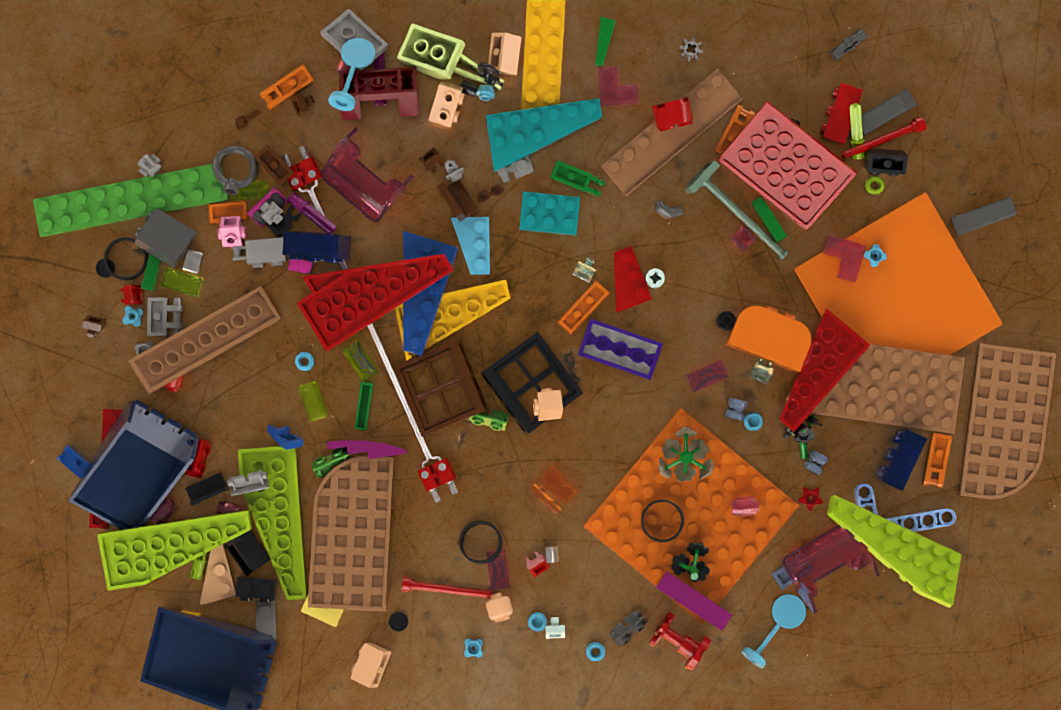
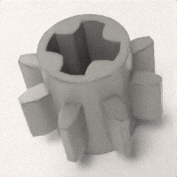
M694 37L689 42L684 39L685 46H679V49L683 50L680 57L686 56L688 62L691 58L697 61V53L702 54L703 50L699 49L701 42H694ZM688 46L690 48L695 47L694 54L687 52Z
M146 154L138 162V165L141 167L138 171L145 177H148V175L154 177L162 167L158 164L161 160L154 154L151 156Z
M273 201L270 205L265 202L260 207L263 211L260 216L268 224L271 225L273 222L278 224L283 219L280 215L283 210Z

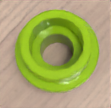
M871 176L865 182L867 192L872 195L881 193L885 186L883 179L879 176ZM872 182L878 184L877 189L871 187Z

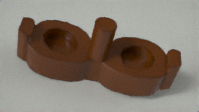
M494 185L489 193L486 190L481 191L477 200L478 202H484L491 196L501 195L505 190L499 185Z

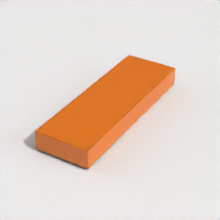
M596 280L557 323L572 335L610 292Z

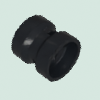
M724 311L717 316L716 325L723 331L731 330L736 317L732 312Z

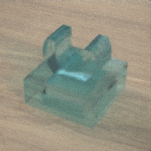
M587 257L585 263L579 261L573 275L590 283L596 271L591 268L594 260Z
M759 359L755 363L749 377L767 384L774 369L771 362L766 366L762 364L763 359Z

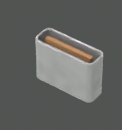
M188 249L182 270L198 274L204 253Z
M558 546L545 547L546 563L558 562Z

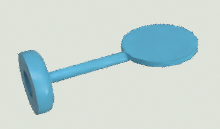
M363 38L350 39L341 48L342 60L351 68L343 91H334L329 96V103L336 109L342 111L354 109L355 99L347 92L355 68L367 67L375 58L374 46Z
M786 594L775 600L772 606V616L777 624L756 651L748 647L742 650L741 653L756 666L764 668L766 665V661L760 653L780 626L792 629L798 627L804 621L806 608L799 597Z

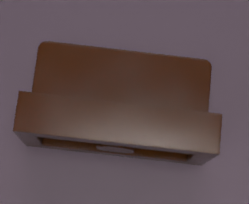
M269 145L254 157L281 187L294 174Z
M460 180L452 182L448 186L444 182L437 186L459 222L478 211V207Z

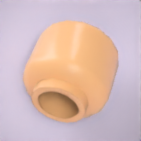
M501 593L491 595V599L486 602L489 618L495 620V623L510 619V615L513 613L510 598L502 596Z

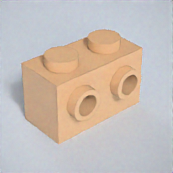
M492 33L488 64L497 68L498 74L517 75L521 37L509 33Z
M441 81L429 121L451 127L453 122L457 123L460 113L457 111L459 104L462 105L465 94L462 93L463 87Z
M548 388L537 392V398L534 399L533 412L534 416L538 415V421L561 419L563 412L561 390L552 391V389Z
M364 643L359 649V658L352 667L350 679L369 688H375L379 685L391 651L374 643Z

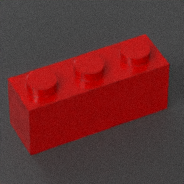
M841 83L839 87L835 86L832 97L835 98L833 105L829 104L826 115L829 116L827 123L823 122L820 129L822 140L840 146L845 145L851 128L850 105L854 103L859 104L863 93L862 89Z

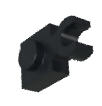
M293 205L288 207L285 215L280 214L283 219L278 224L275 222L271 225L267 222L265 223L276 238L281 237L292 228L291 221L300 219V213L296 216L290 214L294 210Z

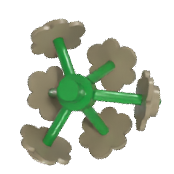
M682 427L675 432L677 437L684 438V451H682V446L677 439H667L665 441V446L662 447L664 458H677L679 455V459L667 465L660 458L658 460V469L662 476L669 479L672 478L670 468L677 465V469L674 470L677 480L680 482L685 480L691 481L692 477L696 475V470L692 468L690 463L701 468L699 471L700 479L712 473L714 466L712 459L706 460L703 464L694 460L698 458L704 459L705 454L709 452V447L705 445V441L694 438L690 441V446H688V438L697 435L696 431H693L690 427Z

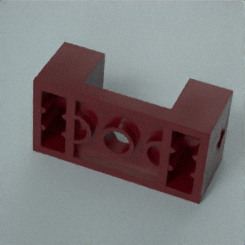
M416 67L354 71L347 93L354 97L356 103L351 111L341 110L342 120L361 119V101L398 99L400 116L419 115V90ZM340 71L339 91H343L349 71Z

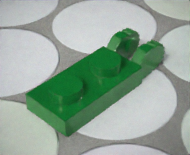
M557 160L550 179L600 197L601 193L596 189L589 188V182L592 181L600 186H605L606 184L605 181L592 176L593 174Z

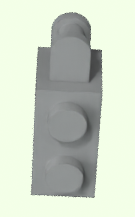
M284 237L245 241L246 246L231 247V250L234 251L232 261L247 260V264L252 265V268L264 267L263 264L271 263V266H282L283 262H287L286 241ZM241 250H246V256L242 257Z

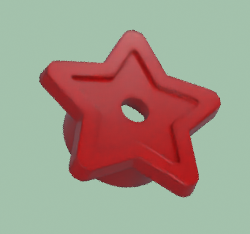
M803 487V496L798 502L806 504L808 510L812 511L815 505L823 504V501L818 496L820 489L810 490Z

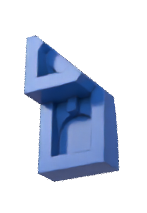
M267 425V431L271 437L286 450L303 446V439L291 434L290 426L276 428L273 425Z

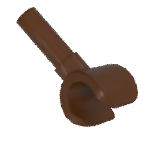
M257 109L248 115L237 117V128L247 127L246 120L258 115L260 111Z

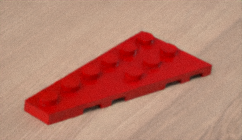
M827 308L779 418L792 432L799 428L870 347L869 343Z

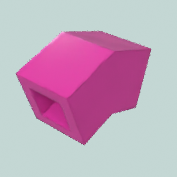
M290 258L288 270L310 274L313 262Z

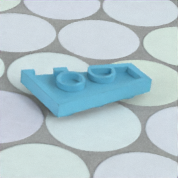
M457 217L451 218L470 274L490 275L489 217H467L459 222Z

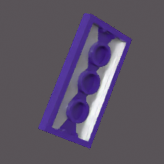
M590 319L578 355L651 380L663 343Z

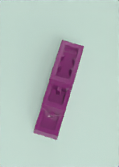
M343 440L327 442L328 449L347 447L348 454L367 452L368 459L407 454V449L372 441Z
M667 571L656 586L657 589L721 631H723L732 617L731 613Z

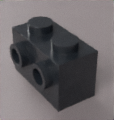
M871 148L865 152L864 168L867 172L874 175H879L880 173H887L891 176L906 175L908 155L904 150Z
M238 576L236 597H240L242 601H252V598H260L259 602L270 603L271 599H276L278 579Z

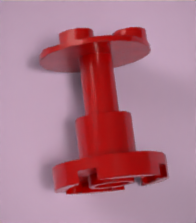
M668 612L663 620V624H660L655 630V635L649 644L654 647L661 637L665 638L678 647L677 652L688 658L684 668L692 671L701 660L704 651L708 649L712 640L705 635L699 642L688 635L685 637L681 636L669 628L675 615Z

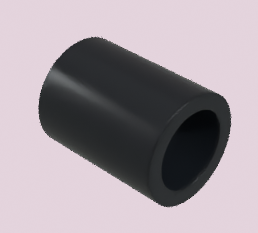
M464 79L460 87H463V94L475 98L479 85Z

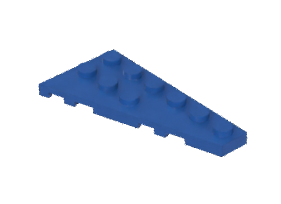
M403 231V260L445 254L453 266L458 247ZM450 274L403 303L404 351L423 356Z

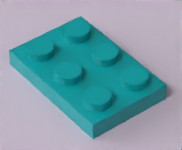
M523 191L519 230L576 236L580 197Z

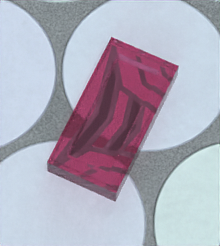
M722 360L686 375L693 393L729 377Z
M503 549L495 560L487 563L491 590L510 588L505 549ZM496 551L486 552L487 559L490 558Z

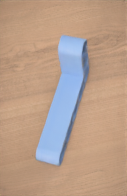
M858 484L854 489L856 505L862 508L870 506L872 513L877 514L872 487L868 484ZM862 487L868 489V495L864 498L859 495V490ZM941 508L885 519L904 527V521L910 518L913 525L909 530L916 532L950 526L956 521V514L951 509ZM946 511L950 513V520L948 522L942 520V514ZM930 515L932 521L926 526L923 524V517Z

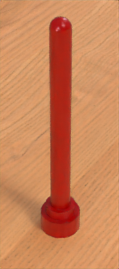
M921 116L912 119L909 125L844 151L841 156L843 159H847L912 131L920 133L926 130V123Z
M403 576L401 592H409L416 589L482 598H491L490 596L494 595L489 590L414 582V579Z

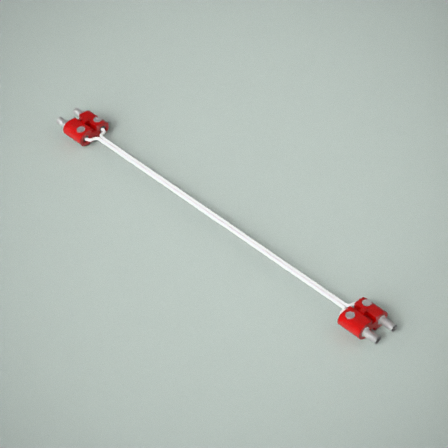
M305 146L298 148L303 158L298 164L292 165L288 154L283 155V161L294 172L288 179L292 191L308 192L315 209L325 216L314 193L318 180L323 178L314 157H309ZM315 182V184L311 187V191L309 189H301L307 186L308 184H312ZM333 233L327 234L342 269H348ZM373 323L370 324L368 328L426 456V460L422 463V469L417 472L426 492H431L436 503L441 500L436 488L445 483L448 484L452 495L458 493L454 483L456 476L448 458L442 460L439 456H431ZM429 458L439 460L427 467L424 466L429 461Z

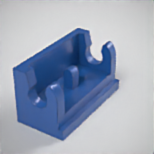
M67 445L64 448V452L57 457L63 465L80 479L90 464V461L71 445Z

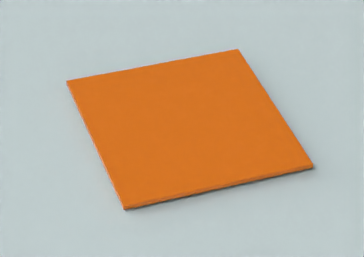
M926 192L793 269L821 318L827 308L869 344L951 355L1003 325ZM874 244L879 245L883 253L887 255L886 260L879 262L877 267H872L870 261L864 258V252L872 249Z
M680 408L590 517L584 527L655 586H657L667 571L718 605L799 505ZM682 427H690L693 431L697 432V435L688 438V446H690V441L695 438L704 440L705 445L709 447V452L705 454L704 459H694L701 464L706 460H713L712 473L703 479L699 478L701 468L693 463L690 464L696 470V475L692 477L691 481L685 480L680 482L677 480V475L674 474L677 465L670 468L672 472V478L670 479L662 476L659 472L658 460L660 458L667 465L679 459V455L677 458H664L662 447L665 446L664 443L667 439H677L682 446V451H684V438H679L675 435V432ZM656 500L671 501L683 513L684 525L681 533L675 539L668 542L652 540L645 534L641 525V516L648 504ZM667 502L653 504L644 515V527L648 534L656 539L665 540L673 537L681 526L679 511L674 505ZM698 542L707 547L709 552L705 556H698L697 562H705V566L710 569V572L706 575L704 581L693 582L687 572L688 570L680 575H675L671 565L673 557L683 553L689 558L688 566H690L694 556L687 551V547H689V543ZM672 599L685 611H687L691 616H693L696 620L703 624V622L705 621L703 618H701L700 616H698L697 614H695L694 612H692L676 600Z

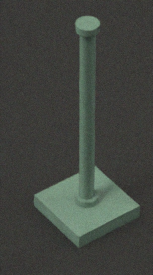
M715 160L708 161L683 190L688 194H694L701 186H706L778 255L780 260L784 259L789 252L783 250L710 181V176L720 165Z

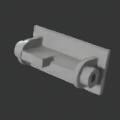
M454 160L446 161L447 181L452 180V182H456L463 177L462 174L465 173L463 167L459 169Z
M259 470L248 473L247 478L244 475L231 476V479H227L231 496L269 488L266 471L262 472Z

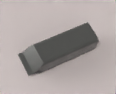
M908 89L862 114L863 137L917 106Z
M1007 197L951 219L959 236L1017 215L1011 197Z

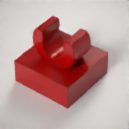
M124 285V288L120 289V292H124V299H121L122 303L128 305L143 304L141 285Z
M537 551L534 552L536 555L534 560L531 561L526 557V566L534 578L550 568L543 555H540Z

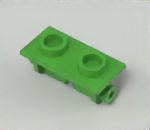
M493 409L491 415L488 412L477 414L468 418V421H472L475 425L489 426L496 431H505L509 415L506 412Z
M346 447L343 449L338 448L328 456L316 458L311 464L317 478H323L333 469V465L337 466L351 459Z

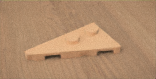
M224 544L212 549L210 552L200 600L201 605L236 596V588Z

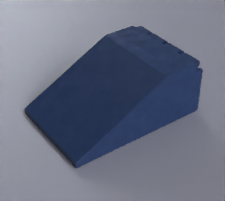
M137 399L135 401L132 400V402L130 401L116 419L68 499L69 502L120 530L141 527L146 524L194 461L199 437L196 436L197 433L186 427L180 430L182 425L169 417L164 421L165 415L153 408L146 411L148 405Z
M158 607L140 682L219 710H258L263 699V695L258 694V692L264 693L268 679L263 673L269 674L273 658L267 656L274 655L277 642L275 638H272L273 636L247 627Z

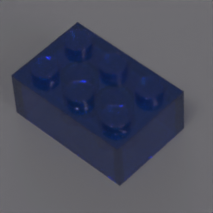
M287 231L284 232L282 255H289V259L293 260L306 259L307 257V261H324L325 259L327 263H343V259H349L351 236Z
M908 429L896 431L892 439L894 444L885 453L884 458L886 461L883 466H879L876 472V476H878L876 481L898 491H903L927 441V438Z

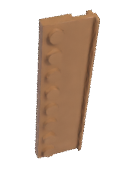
M718 68L683 97H689L694 118L692 120L693 124L682 127L674 124V129L660 132L654 121L600 166L625 197L630 195L743 100V97L740 96Z

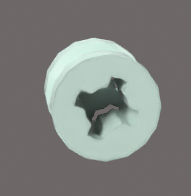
M657 268L649 270L645 277L646 284L651 288L660 287L665 280L664 273Z

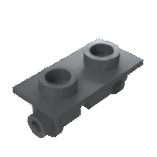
M638 610L632 611L624 619L628 624L626 627L620 622L611 630L609 636L619 647L629 643L631 637L636 632H640L645 628L648 621Z

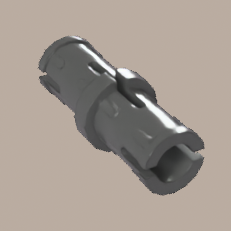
M859 28L854 34L848 38L845 37L842 43L831 50V56L838 61L867 38L866 34Z

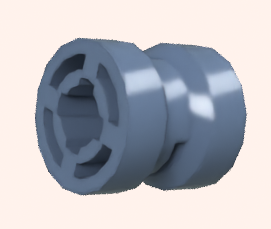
M729 398V408L725 412V417L743 421V411L747 407L748 402Z
M812 450L809 454V460L804 463L803 467L820 475L823 471V465L828 462L829 458Z

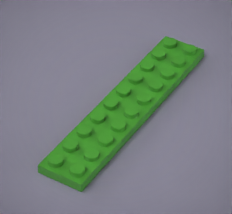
M220 163V171L223 174L222 164ZM212 164L158 174L154 177L148 176L33 199L39 235L40 237H46L147 217L150 212L154 213L156 208L167 213L228 201V194L223 191L224 185L215 178Z

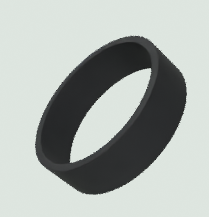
M118 238L111 242L105 250V266L109 273L115 278L124 281L133 280L139 277L146 268V251L143 250L144 263L138 273L130 277L117 276L113 272H111L107 264V256L110 249L115 244L122 241H131L135 243V239L132 238Z
M656 500L648 504L641 516V525L645 534L652 540L668 542L675 539L681 533L684 517L681 509L675 503L668 500ZM658 502H667L674 505L681 516V526L678 532L673 537L665 540L653 538L644 527L646 511L650 506Z
M472 522L460 534V550L469 561L475 564L492 562L502 550V536L498 529L489 522ZM477 525L492 527L497 532L499 538L496 552L485 560L469 558L463 548V540L466 533Z

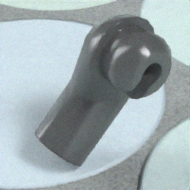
M657 201L655 203L657 214L666 219L683 214L681 205L670 208L665 205L664 201Z

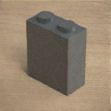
M156 208L154 213L150 212L146 217L144 227H139L134 235L136 237L135 245L175 268L195 240L196 232Z

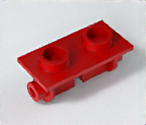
M199 438L195 459L187 468L185 475L202 479L206 469V460L211 451L212 441Z

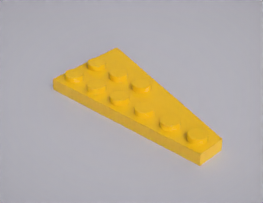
M502 280L444 293L425 350L509 300L510 294L507 281ZM403 304L395 308L403 343ZM404 351L406 361L416 356L415 354Z

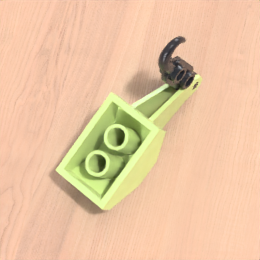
M413 23L397 56L400 62L409 67H416L417 71L437 79H451L454 73L489 85L496 90H501L504 80L498 77L499 71L497 68L485 62L476 64L461 54L465 46L462 40ZM459 62L479 73V76L457 68V63Z

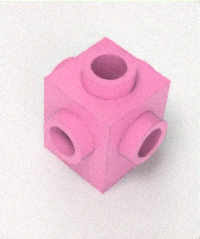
M221 217L218 239H222L223 247L242 246L243 238H246V228L242 226L241 217Z

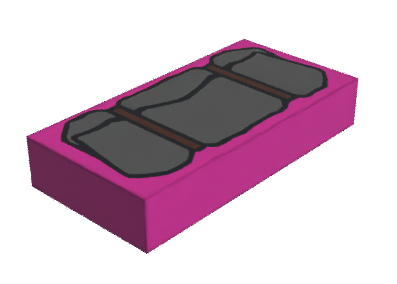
M275 187L247 213L261 228L265 225L266 221L260 216L263 212L260 207L265 202L270 205L273 201L282 208L288 201Z

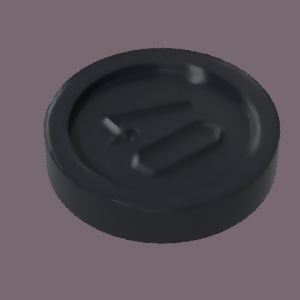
M104 259L98 261L96 264L97 274L103 278L111 277L112 275L107 270ZM107 259L108 267L114 273L115 264Z
M396 612L391 615L389 625L394 631H403L408 625V618L404 613Z

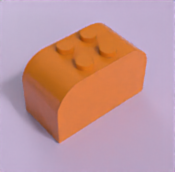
M768 305L765 308L750 306L742 310L736 316V321L730 330L725 345L792 372H800L811 345L809 329L803 323L796 321L795 316L788 313L779 314L777 313L778 309Z

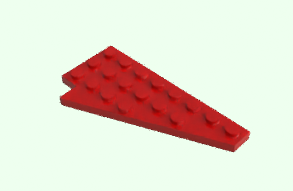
M445 254L308 275L304 276L303 279L312 293L297 302V305L324 349L328 352L454 271V268Z

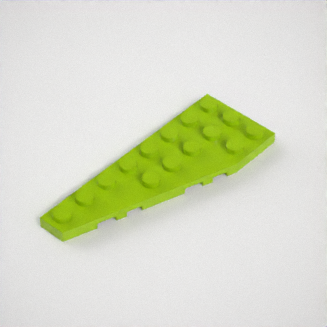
M282 446L239 449V475H244L247 478L248 473L259 470L262 472L266 471L268 475V489L245 493L244 497L287 600L306 599L307 589L296 448L286 450Z
M836 495L830 497L827 511L829 517L843 529H848L855 535L854 538L858 542H863L868 547L867 550L889 569L892 568L896 571L902 581H907L912 585V589L916 593L948 608L953 606L962 554Z
M249 510L98 533L107 590L146 585L210 550L252 529Z

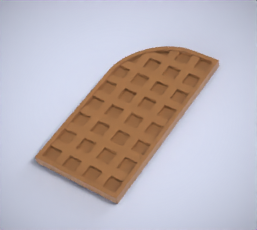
M979 343L960 496L982 499L1004 498L1021 490L1035 476L1043 459L1056 353Z
M870 344L867 351L811 414L955 434L965 358Z
M358 456L348 459L333 468L319 485L315 494L313 508L308 608L386 611L394 457L368 459V456Z

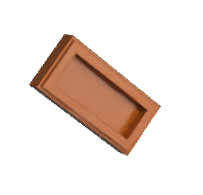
M247 201L208 204L211 224L220 223L221 217L240 216L241 221L249 220Z

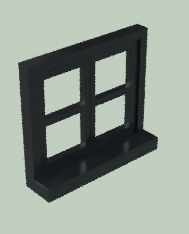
M538 332L481 373V376L525 435L529 434L546 420L538 421V415L532 419L517 398L533 386L540 392L542 389L538 383L548 375L555 372L569 391L562 397L563 408L583 394ZM535 346L549 364V367L533 378L519 357ZM515 360L530 381L513 393L498 372Z

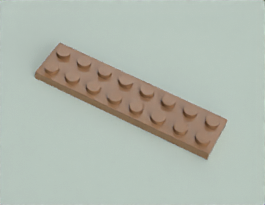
M260 286L135 356L128 362L149 395L274 324L281 317Z

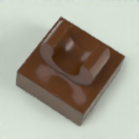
M302 93L296 94L291 99L298 117L305 115L309 111V107L315 103L312 95L304 98Z
M434 147L419 158L424 167L432 173H436L433 166L437 163L444 167L441 161L443 158Z
M87 315L82 324V328L88 329L87 337L94 339L95 335L97 336V333L101 332L105 327L106 319Z

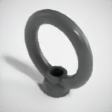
M225 147L213 159L212 170L214 176L224 185L223 191L230 195H236L240 188L250 185L258 173V163L254 158L255 156L243 147ZM240 154L249 161L251 169L245 179L238 181L233 178L227 179L220 171V163L226 155Z

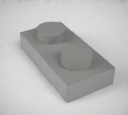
M271 600L270 603L256 601V630L277 639L275 600Z

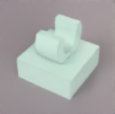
M551 617V626H545L546 639L565 638V625H559V617Z

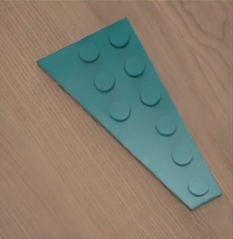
M600 98L486 115L494 173L601 119Z

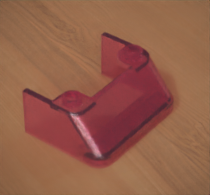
M355 127L338 143L323 167L321 175L322 179L369 220L378 222L401 197L414 177L410 175L403 183L396 179H390L385 183L358 160L360 149L352 142L358 131Z
M840 525L835 526L788 554L782 561L784 569L799 596L814 614L818 612L813 597L818 592L815 582L844 565H847L852 570H860L868 566L876 577L880 575L874 555L867 550V547L862 542H858L854 538L855 535L848 529H843Z

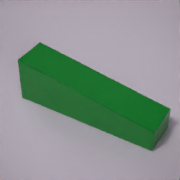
M602 16L600 19L595 66L600 68L603 67L616 22Z
M762 196L752 201L753 208L773 240L777 243L787 237Z
M149 254L141 289L155 292L162 261Z
M361 381L354 429L367 430L374 386L373 381Z

